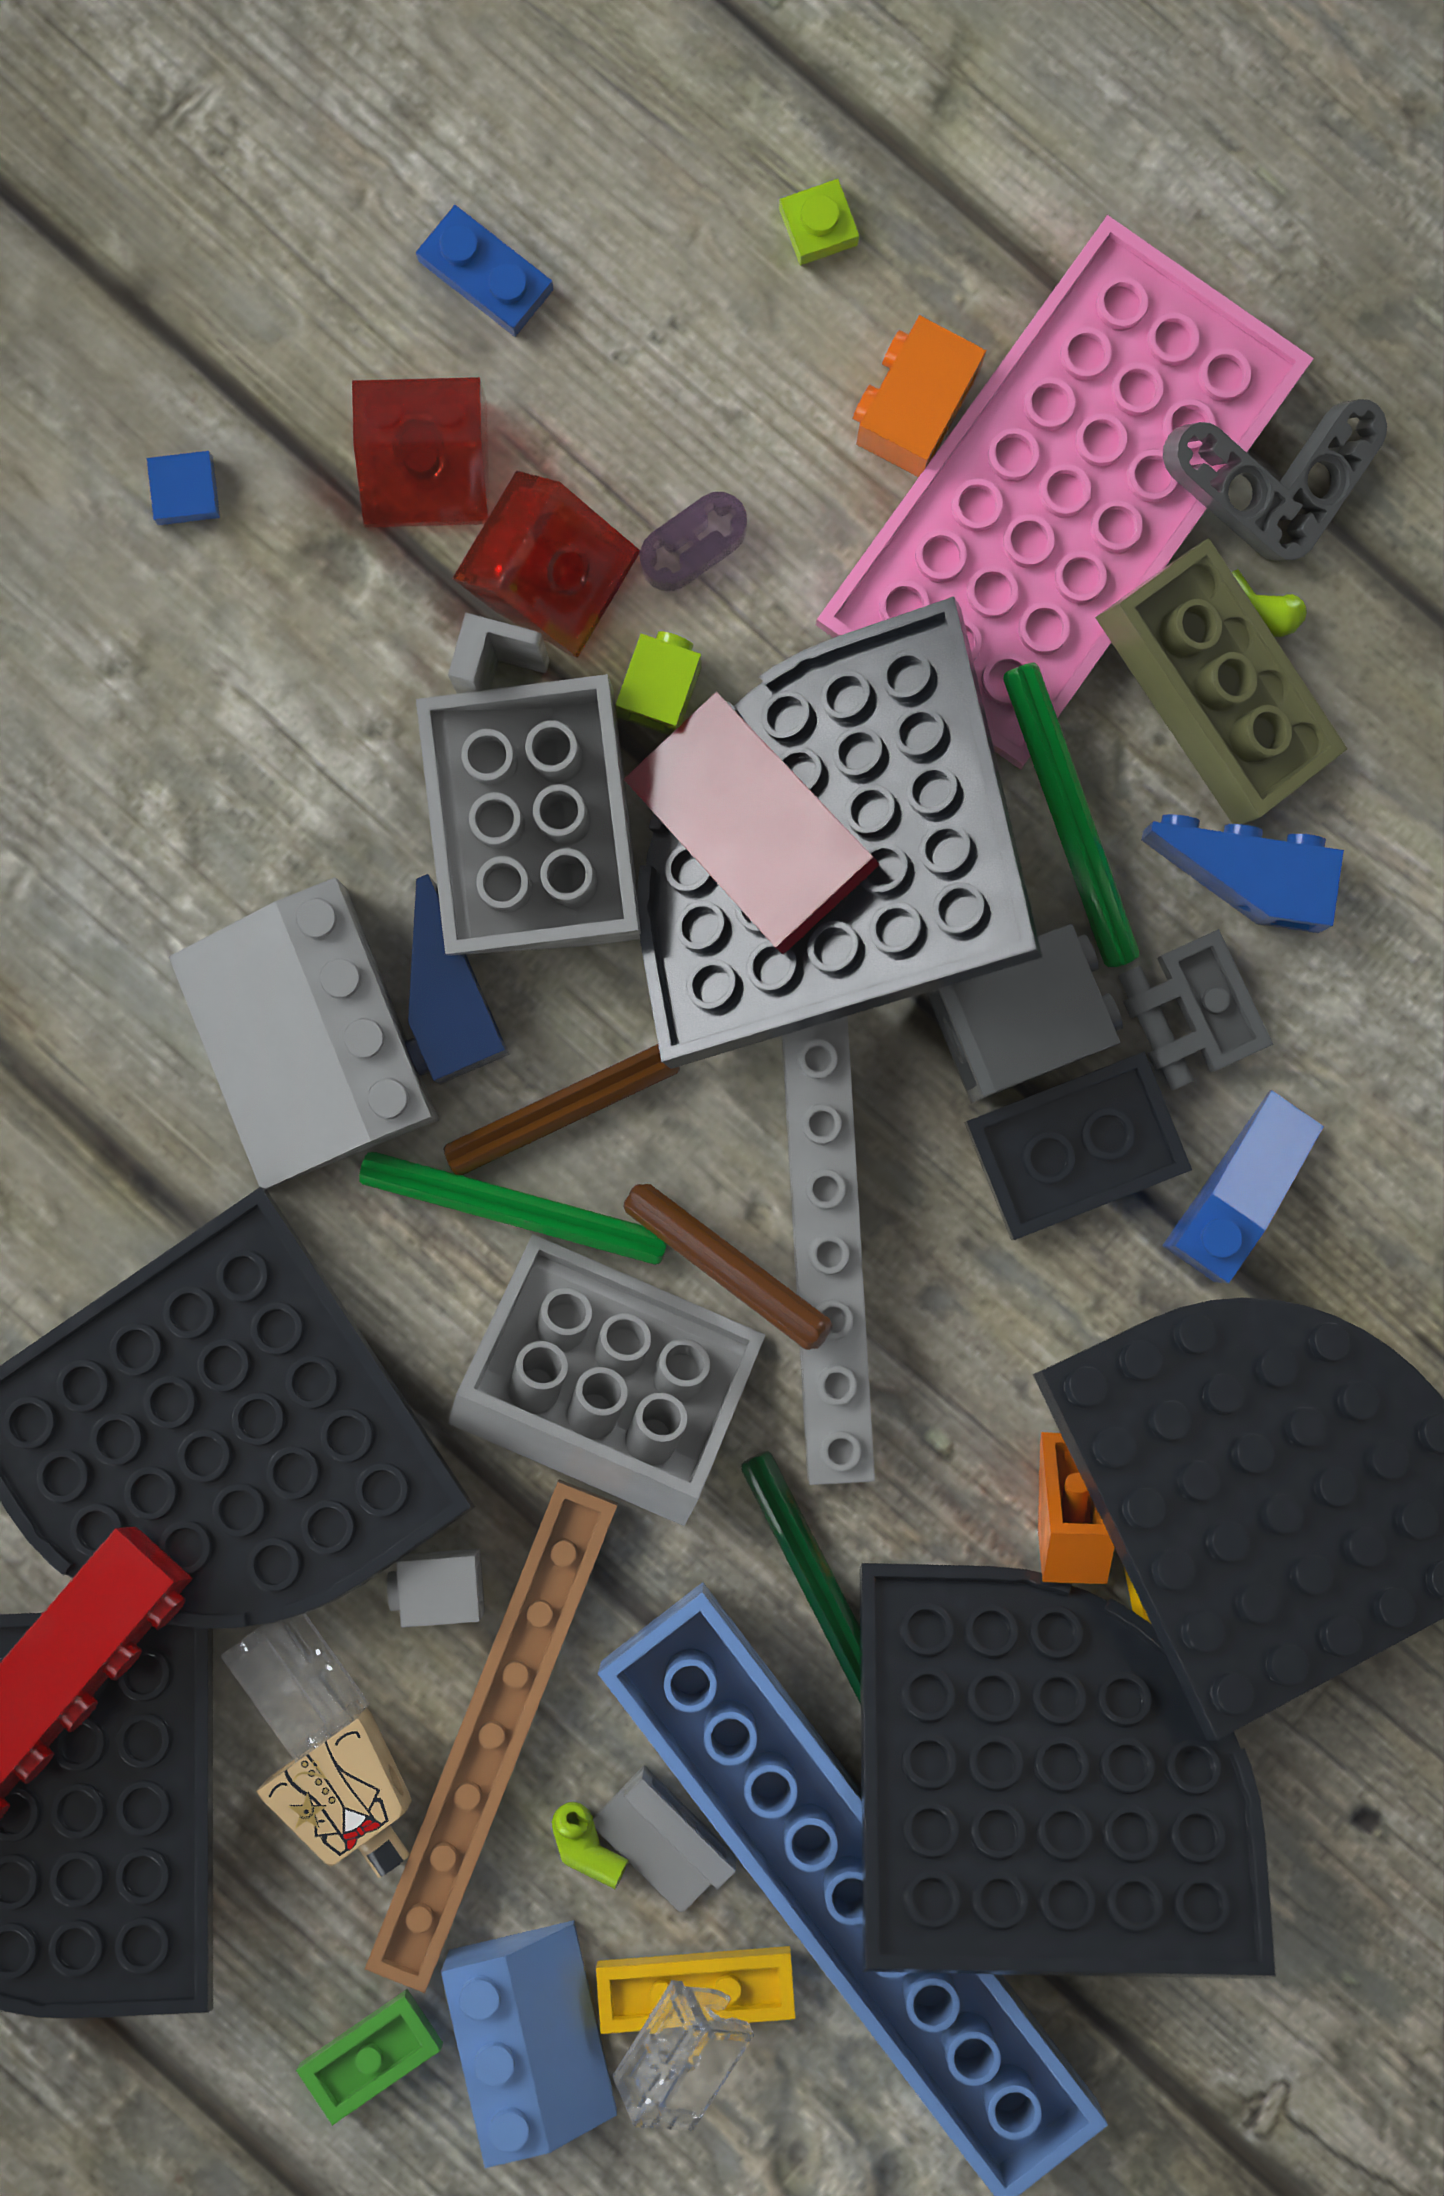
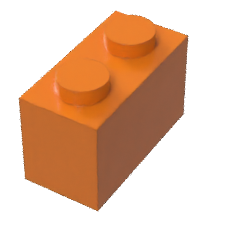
M919 315L909 334L899 330L893 338L882 362V365L890 370L880 388L878 389L870 384L857 405L853 415V420L860 423L856 445L919 477L938 451L978 377L987 350Z

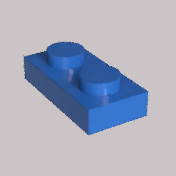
M456 205L450 209L416 251L418 262L514 337L518 335L554 290L553 281Z

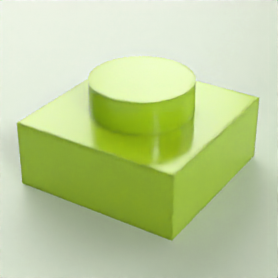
M838 178L779 199V210L800 266L858 246L859 233Z

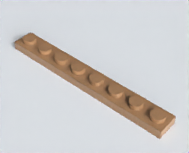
M560 1479L558 1480L365 1970L422 1993L426 1992L618 1505L617 1502Z

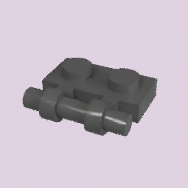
M1219 929L1159 956L1157 959L1166 976V982L1151 988L1141 965L1118 976L1128 997L1127 1000L1123 1001L1131 1019L1137 1016L1153 1050L1147 1053L1155 1070L1162 1069L1172 1091L1195 1081L1184 1058L1200 1050L1210 1072H1214L1273 1045ZM1175 998L1192 1032L1177 1040L1160 1005Z

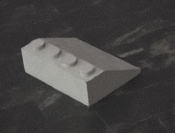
M608 674L416 699L445 954L447 956L581 947L640 939L639 934H641L637 902L638 885L615 694Z
M336 877L277 900L169 956L259 1187L270 1189L439 1121L424 1080L418 1074L405 1044V1041H407L406 1035L349 892Z
M532 1234L456 1393L448 1424L685 1526L701 1495L766 1335Z

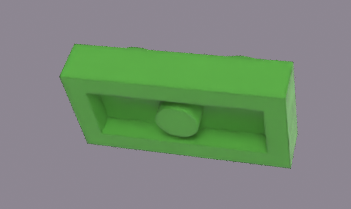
M406 1989L301 2061L296 2072L331 2125H334L440 2052L443 2041L409 1990Z

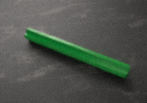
M1036 663L1024 664L1007 671L1004 674L1003 681L1102 960L1107 967L1123 966L1137 959L1140 951L1040 668Z
M367 1152L361 1164L359 1182L366 1186L654 1265L660 1264L664 1258L667 1244L640 1224L377 1152Z

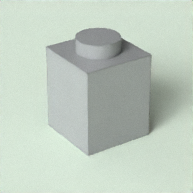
M481 1548L410 1553L396 1562L397 1571L388 1572L387 1596L390 1611L400 1610L401 1628L479 1622L485 1613Z

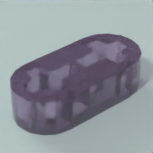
M711 492L702 496L653 531L643 541L640 549V565L645 580L659 590L676 591L734 552L743 543L747 533V513L742 502L734 495L726 492ZM714 510L720 517L726 516L728 513L734 516L730 520V535L724 537L721 532L716 530L700 541L697 538L708 527L707 513ZM686 543L690 545V548L679 556V571L672 573L667 567H663L658 571L653 568L657 564L656 550L658 548L664 547L669 553H672Z

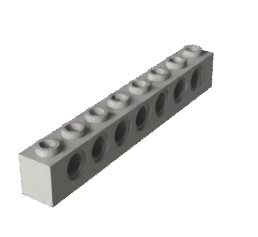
M848 1016L782 1035L796 1294L828 1317L832 1323V1330L818 1349L806 1350L800 1346L806 1468L809 1485L875 1481Z

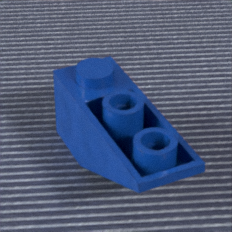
M1176 814L1162 815L1161 822L1153 821L1142 832L1141 841L1255 924L1312 933H1320L1334 924L1344 850L1325 847L1326 839L1323 837L1295 833L1288 834L1287 841L1262 838L1263 829L1243 824H1227L1224 826V832L1199 828V819Z

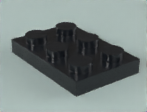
M1145 1051L964 1122L1011 1240H1017L1192 1170Z

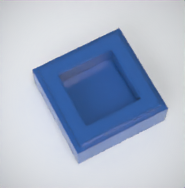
M210 451L147 458L153 520L158 526L220 518L214 459Z

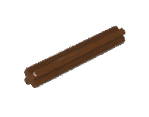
M656 1044L446 1144L443 1148L445 1158L454 1174L464 1175L677 1074L680 1066L670 1069L662 1063L659 1045Z
M637 1184L630 1190L629 1196L623 1204L625 1212L804 1349H818L825 1342L826 1337L832 1330V1323L828 1317L651 1184Z

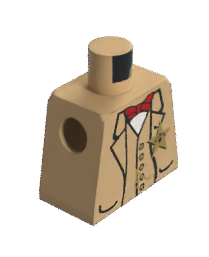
M367 1706L268 1777L256 1791L261 1800L330 1867L358 1848L377 1877L380 1878L396 1868L410 1855L390 1824L406 1813L412 1802L411 1796Z

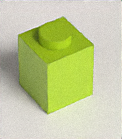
M659 631L656 638L640 633L615 705L618 718L667 735H671L682 724L702 668L701 654L692 651V642L681 636L664 631Z

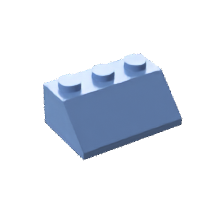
M574 1920L449 1950L441 1974L485 2168L551 2153L617 2116V2107Z

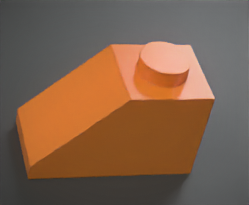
M1041 1432L1038 1538L1042 1582L1107 1584L1115 1546L1061 1433Z

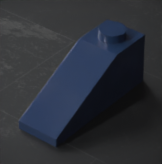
M426 874L416 879L408 1023L414 1038L405 1041V1044L418 1074L422 1076L430 1072L433 1081L441 1085L510 1055L467 955L447 956L445 954L438 888L430 875Z

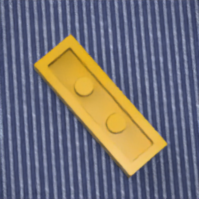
M790 1946L597 1961L596 1964L601 2034L796 2019Z

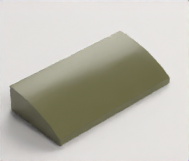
M1209 538L1173 561L1095 617L1232 824H1245L1262 817L1347 750L1340 736Z

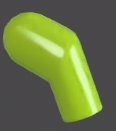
M1239 569L1232 572L1274 637H1284L1294 633L1305 621L1307 609L1300 597L1293 594H1286L1284 596L1256 595Z
M567 1802L560 1806L553 1815L552 1831L562 1862L616 1889L629 1860L601 1846L593 1817L588 1808L578 1802Z

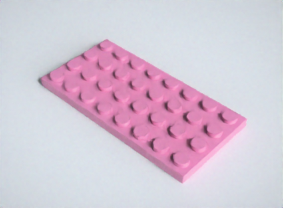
M1107 215L816 620V626L834 638L955 597L961 607L994 751L1021 770L1030 758V754L1003 681L1004 674L1024 664L1036 663L1040 668L1058 718L1112 643L1095 617L1165 568L1207 509L1172 478L1166 470L1163 461V446L1168 435L1175 428L1198 422L1212 423L1226 433L1244 451L1248 452L1314 358ZM1200 440L1188 442L1187 446L1193 452V456L1189 461L1191 465L1208 464L1198 453L1199 448L1203 444ZM1226 464L1214 465L1211 467L1217 472Z

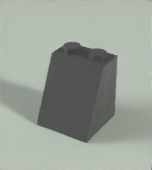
M1072 924L1038 936L1043 958L926 992L970 1103L1120 1043L1116 1031L1123 1029V1022L1118 1007L1109 993L1101 996L1092 972L1099 970L1093 946L1085 934L1077 937Z

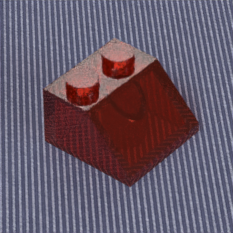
M480 377L352 380L353 446L364 527L490 524L487 400Z
M516 470L452 579L496 613L522 628L541 633L543 640L578 658L641 550L561 482Z

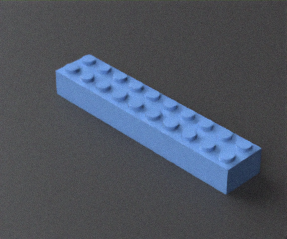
M703 1582L601 1661L598 1675L994 2196H1019L1108 2126L1097 2098L1002 1974L863 1972L862 1790Z

